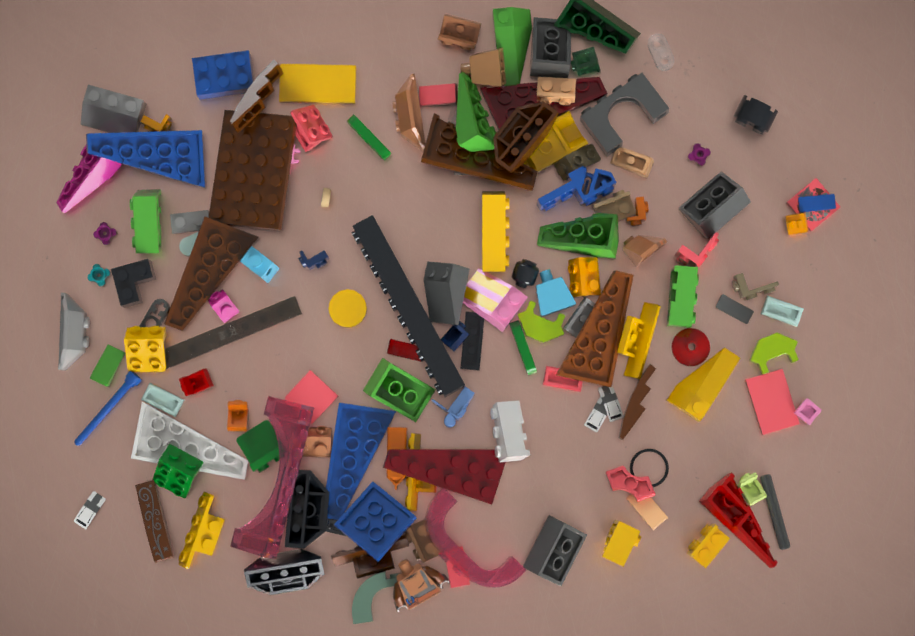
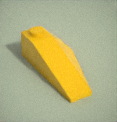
M724 347L679 382L666 401L700 422L739 362L740 357Z

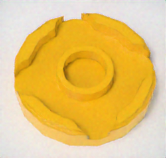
M346 289L337 292L332 297L328 309L330 317L336 324L350 328L357 326L363 321L366 316L367 306L361 294L355 290Z

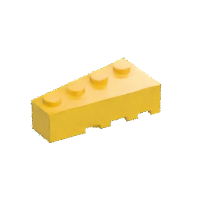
M482 191V272H506V266H509V255H506V247H509V236H506V228H509V217H506V209H509V198H506L505 191Z

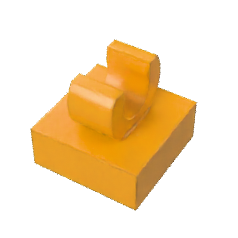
M805 212L785 216L788 235L808 232Z

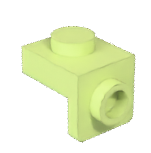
M756 472L743 475L738 484V488H741L742 495L749 506L767 497V494L757 480L758 475Z

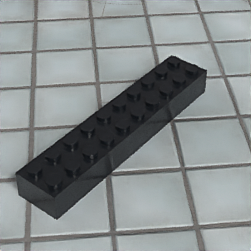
M371 215L353 225L354 231L351 233L356 243L362 244L361 252L366 261L371 260L372 265H370V268L375 278L380 277L381 282H379V285L384 294L388 293L391 298L388 301L393 311L398 310L400 315L397 318L403 328L407 327L409 332L406 334L411 344L416 343L418 347L416 353L421 362L425 360L427 364L425 370L430 379L435 378L437 383L434 386L438 394H443L444 397H447L464 388L465 384L374 216Z

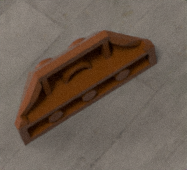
M544 101L517 107L493 137L495 161L510 173L522 166L549 134L559 112Z

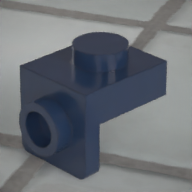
M325 250L310 259H307L304 252L300 251L301 257L298 258L304 268L308 267L309 270L315 267L318 269L323 267L329 259Z
M459 321L458 325H452L441 338V341L455 352L469 335L464 330L466 326L461 321Z

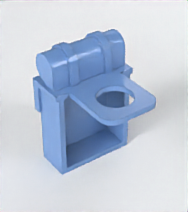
M465 386L448 410L434 399L431 401L447 412L444 424L446 427L452 428L455 426L456 420L459 421L465 414L466 408L475 396V393Z

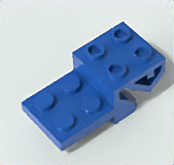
M582 166L567 175L566 180L568 183L539 198L537 206L540 211L543 209L548 211L556 206L557 201L562 200L564 202L570 199L573 193L580 206L584 204L589 206L596 201L598 196L602 195L605 197L611 194L617 182L609 171L596 168L594 174L587 172L586 167ZM585 178H590V179H591V183H590V186H589V188H588V194H586V190H587V187H588L589 180H586V183H585V187H584L583 192H582V190H581L582 187H583V185H584V179H585Z

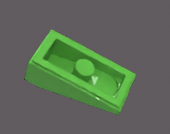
M108 344L90 379L109 387L125 352Z

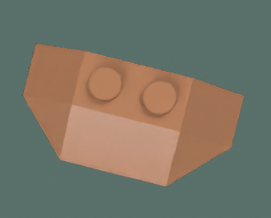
M411 74L395 95L396 101H393L392 105L394 113L398 112L399 120H395L396 131H400L404 139L423 152L426 143L415 74Z

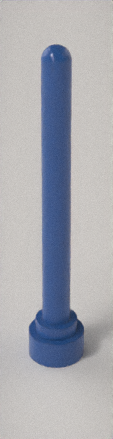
M132 371L127 373L124 380L125 383L75 439V445L80 446L131 387L137 386L142 381L136 373Z

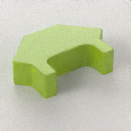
M533 301L529 302L526 311L518 314L519 321L527 337L545 343L564 335L561 327L565 318L564 314L560 313L554 322L537 316L533 312L536 305Z
M780 333L759 339L749 361L758 365L761 374L768 373L769 370L766 363L770 359L786 354L791 363L798 361L795 352L798 342Z

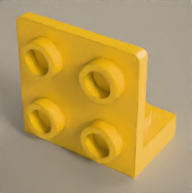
M712 523L710 525L706 524L700 531L701 537L698 540L694 539L688 546L689 551L687 554L704 568H707L730 539L718 529L719 526Z

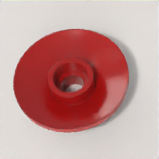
M687 328L681 330L672 341V353L675 359L685 366L699 365L709 355V340L698 329ZM690 343H693L695 345L694 350H690L688 348V345Z

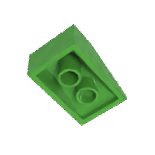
M384 358L381 359L363 389L372 398L414 422H417L436 390Z

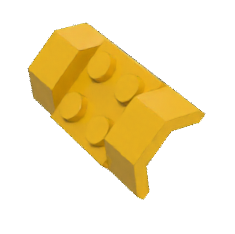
M570 111L556 118L549 134L524 163L525 165L539 173L557 163L564 156L588 145L587 140L576 126Z

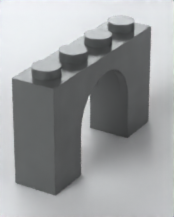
M643 73L639 75L634 74L627 80L628 83L624 86H617L613 89L611 95L608 97L603 96L597 101V105L592 108L587 107L581 112V123L606 156H609L623 145L622 139L608 120V114L616 104L621 102L637 104L653 124L669 113V107Z

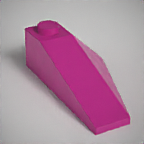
M85 145L80 154L83 157L79 165H75L72 170L74 173L71 181L66 182L56 202L61 211L66 213L111 178L120 169L122 164L87 154V146Z

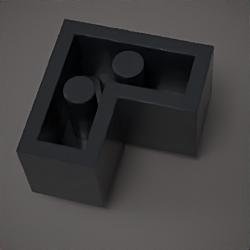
M145 259L111 269L120 305L126 308L143 303L138 284L156 280L152 261Z

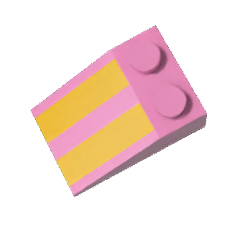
M479 268L466 285L463 304L503 332L528 297L512 285L487 272H482V269Z

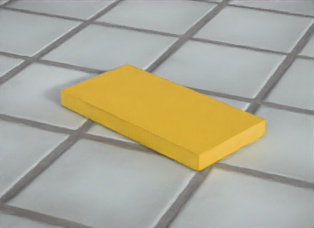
M280 64L284 74L280 77L279 102L355 104L356 65Z

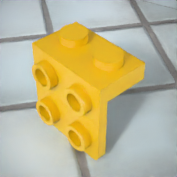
M127 327L124 344L129 372H164L166 370L164 348L166 327Z

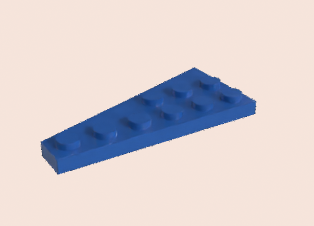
M202 130L86 134L87 154L205 188Z
M339 403L326 489L330 492L327 518L338 520L345 513L396 411Z

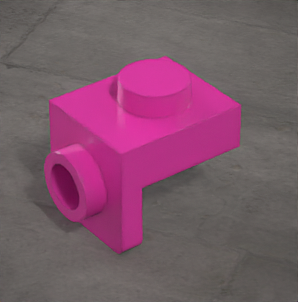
M223 289L214 292L210 299H208L209 304L224 323L239 313V310Z

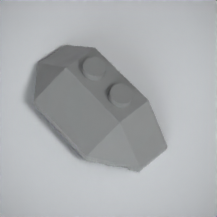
M61 293L58 370L66 371L86 352V347L88 348L89 346L86 328H89L90 319L87 317V313L67 293Z

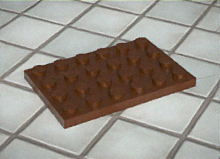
M225 110L209 218L226 225L281 230L297 124L293 117L289 115L259 113L237 133L230 122L235 111Z

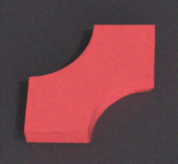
M624 465L606 472L612 491H627L635 497L637 502L655 496L649 476H634L626 470Z

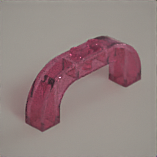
M441 488L430 501L425 515L426 532L431 543L440 552L438 556L444 562L449 561L453 565L452 570L457 575H463L469 581L480 586L502 587L517 580L526 569L513 556H509L500 567L494 570H484L447 535L444 528V519L447 512L458 501L445 488Z

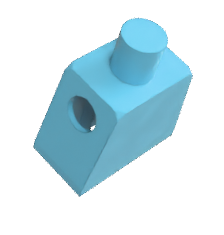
M252 246L239 261L267 283L270 282L280 269Z
M550 269L539 273L543 283L536 285V294L541 317L576 305L562 277L553 279Z

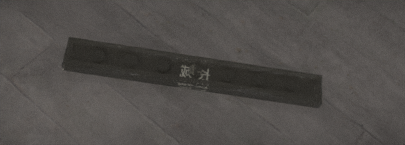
M293 296L166 348V369L301 315L302 311L296 297Z

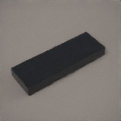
M466 312V327L464 330L469 335L463 341L460 369L479 371L484 318L476 312Z

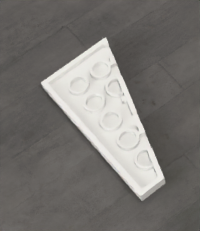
M142 402L131 459L158 463L164 451L171 444L203 461L200 472L246 479L249 463L247 459Z

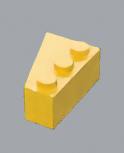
M614 520L606 537V546L604 547L602 557L624 567L633 546L637 547L641 540L640 531L621 521Z

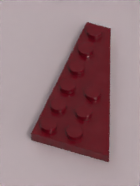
M600 77L576 79L575 103L561 105L559 102H552L548 105L558 111V116L568 111L598 100L603 96H607L608 93ZM537 82L490 88L480 87V91L498 130L517 107L540 102L536 101Z
M389 449L383 468L492 505L506 462H499V459L495 456V450Z

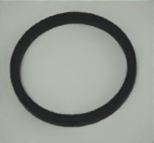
M655 449L641 450L631 460L630 473L634 475L633 464L641 453L655 452L659 454L665 462L666 471L664 477L658 483L652 484L653 487H656L663 483L668 475V461L661 452Z

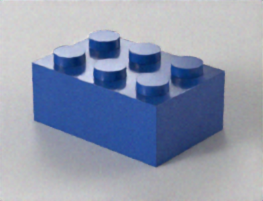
M249 50L192 58L196 94L199 100L245 94L254 82L252 59Z

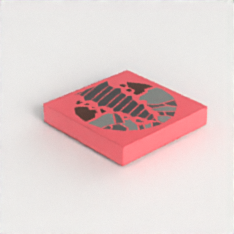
M815 178L786 203L795 214L804 213L799 210V197L827 195L830 193ZM836 201L835 209L805 212L810 232L840 208Z

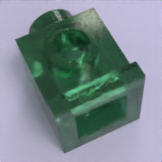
M594 47L572 53L573 72L577 71L578 76L597 71V73L601 72Z

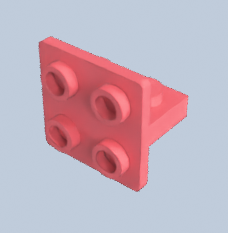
M315 105L295 109L290 112L297 124L295 135L305 152L310 151L320 142L333 137Z

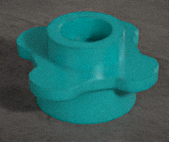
M95 264L90 274H88V280L96 282L98 286H104L105 279L110 275V271L101 268L99 264Z

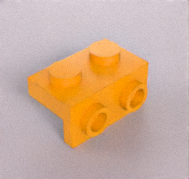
M578 257L568 260L570 291L573 298L600 295L598 257Z

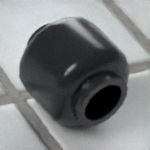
M527 259L516 262L511 276L516 281L515 285L526 288L527 285L533 286L539 274V268L536 267L537 264Z

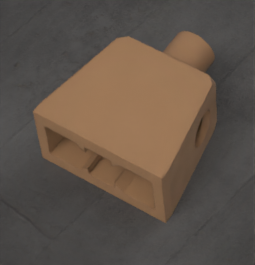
M503 47L474 54L469 58L470 63L461 64V72L471 75L473 84L503 86L506 84Z

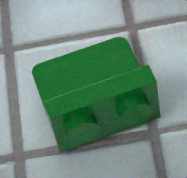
M268 420L261 422L236 440L248 459L249 466L253 472L259 471L260 473L269 468L268 464L270 462L282 460L286 457L285 453L288 452Z
M169 444L158 461L152 480L159 487L173 492L176 496L186 498L193 479L204 462Z

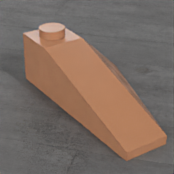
M638 235L634 238L631 236L623 242L625 246L622 250L632 263L638 266L668 241L665 238Z

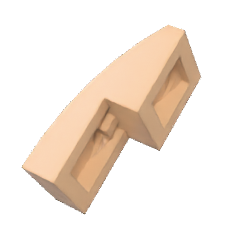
M632 494L626 498L653 530L668 518L651 497L637 502Z

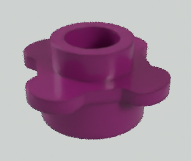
M696 143L688 158L703 166L711 151Z
M102 222L93 235L96 239L99 238L104 245H108L110 239L116 235V230L110 228L106 222Z

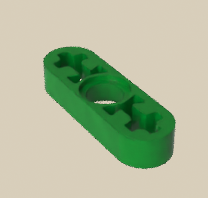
M354 114L347 120V123L384 161L391 155V152Z
M519 320L509 323L527 375L537 373Z

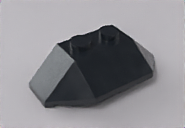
M291 469L285 547L305 549L325 533L327 529L330 492L310 470Z
M304 549L262 555L244 569L247 587L254 588L268 595L309 589L320 577L325 575L321 556Z

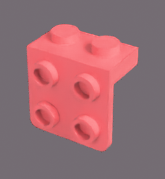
M715 232L698 255L682 245L674 255L677 258L676 261L682 266L695 267L697 265L700 267L708 257L705 254L707 250L710 252L719 242V239H717L719 233Z

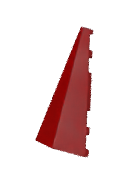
M731 472L710 487L699 502L769 568H774L778 562L773 559L769 550L770 546L765 542L761 534L762 530L750 506L746 504L741 488H738L734 480L735 475Z

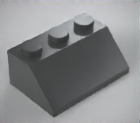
M721 171L682 204L679 210L697 231L709 239L751 201L743 187Z
M549 515L523 568L562 586L587 534Z

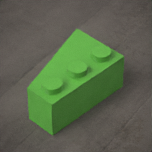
M161 189L137 190L132 197L133 199H130V210H133L134 218H131V229L135 231V236L132 237V247L136 248V253H159L161 250V225L159 217L161 207H159L158 195H161Z
M675 265L671 269L667 326L690 328L692 324H695L696 312H693L694 305L697 304V293L695 291L699 281L698 267Z

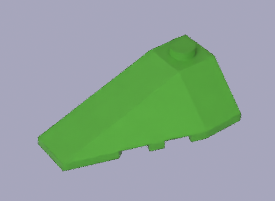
M516 7L493 9L496 49L503 47L506 73V84L504 86L520 84L532 31L530 9Z
M461 72L459 73L456 116L457 142L460 147L470 152L494 150L493 137L496 134L494 126H489L486 119L489 114L480 104L482 98L476 84L472 83L470 76Z
M596 213L587 218L579 217L575 218L574 221L541 226L537 245L594 257L616 259L619 242L618 215Z

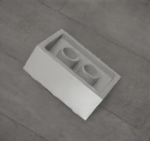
M88 85L82 104L81 125L109 133L138 132L146 103L142 99Z

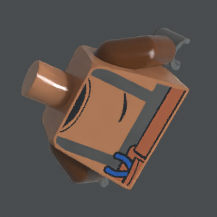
M408 559L401 561L398 566L402 573L396 576L397 582L394 584L393 591L397 612H400L399 609L401 607H406V609L410 610L441 592L440 588L443 589L442 584L444 582L450 583L445 574H441L429 566H422L418 563L412 567Z

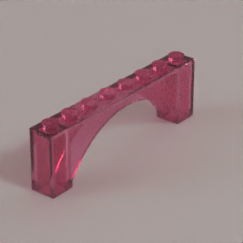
M268 396L264 415H267L272 423L279 446L280 460L276 484L269 500L260 513L246 525L234 529L230 547L265 558H277L314 407Z

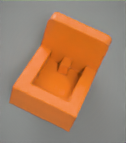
M644 197L635 198L637 214L635 217H627L625 219L626 223H630V226L642 225V222L646 220V213L649 212L648 202L644 201Z
M241 400L228 401V431H247L249 412L247 402Z

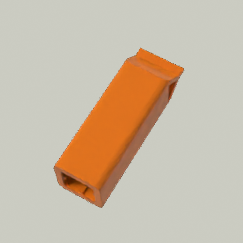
M387 427V453L389 449H407V428ZM387 470V478L395 485V490H398V485L407 476Z

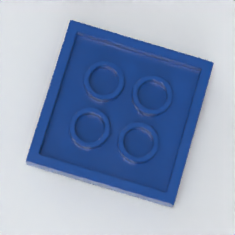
M372 482L334 525L376 561H379L417 518L381 487Z

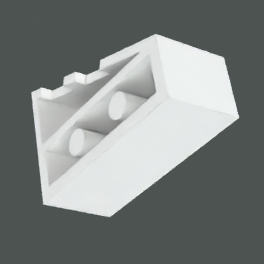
M520 401L496 402L493 408H491V418L494 419L495 423L493 437L497 441L495 456L499 459V462L521 461L530 456V450L525 449L524 440H527V436L522 431L524 421Z

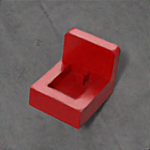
M207 368L179 378L181 389L185 396L197 394L214 386Z

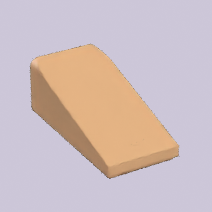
M620 147L614 152L610 164L648 178L654 160L646 155Z

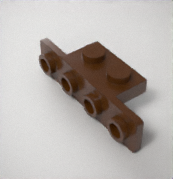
M406 535L401 536L379 561H376L359 546L348 551H338L336 554L331 555L334 566L353 562L358 579L394 569L391 551L408 547L409 543Z

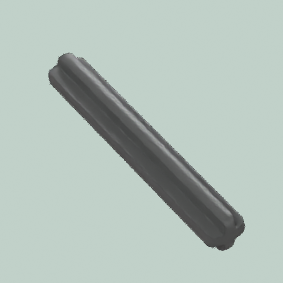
M770 474L763 475L760 479L763 489L767 494L766 501L779 548L781 550L790 548V542L772 477Z

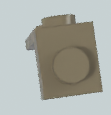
M590 144L564 156L554 166L564 181L570 172L582 166L588 167L599 162L601 158L594 145Z
M743 273L735 275L732 281L735 292L738 291L740 299L746 297V300L758 297L757 293L764 291V294L776 291L775 287L779 285L777 281L749 291Z

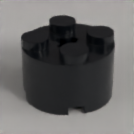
M744 95L734 114L735 122L744 127L746 124L752 126V130L758 134L768 133L778 111L775 109L773 113L770 111L771 106L754 98H751L750 101L746 100L747 96Z

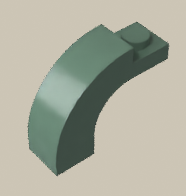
M386 571L377 573L368 578L359 587L352 604L353 624L373 621L372 600L374 595L383 588L394 586L397 582L396 576L400 573L390 574V578L386 577Z

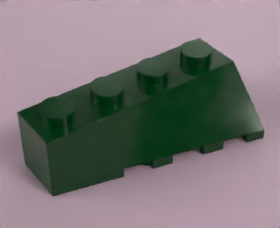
M570 0L554 24L556 27H562L571 33L580 34L589 40L603 43V45L625 54L631 49L641 34L594 0Z

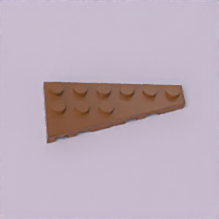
M613 271L556 376L612 387L618 357L617 351L622 337L634 275Z

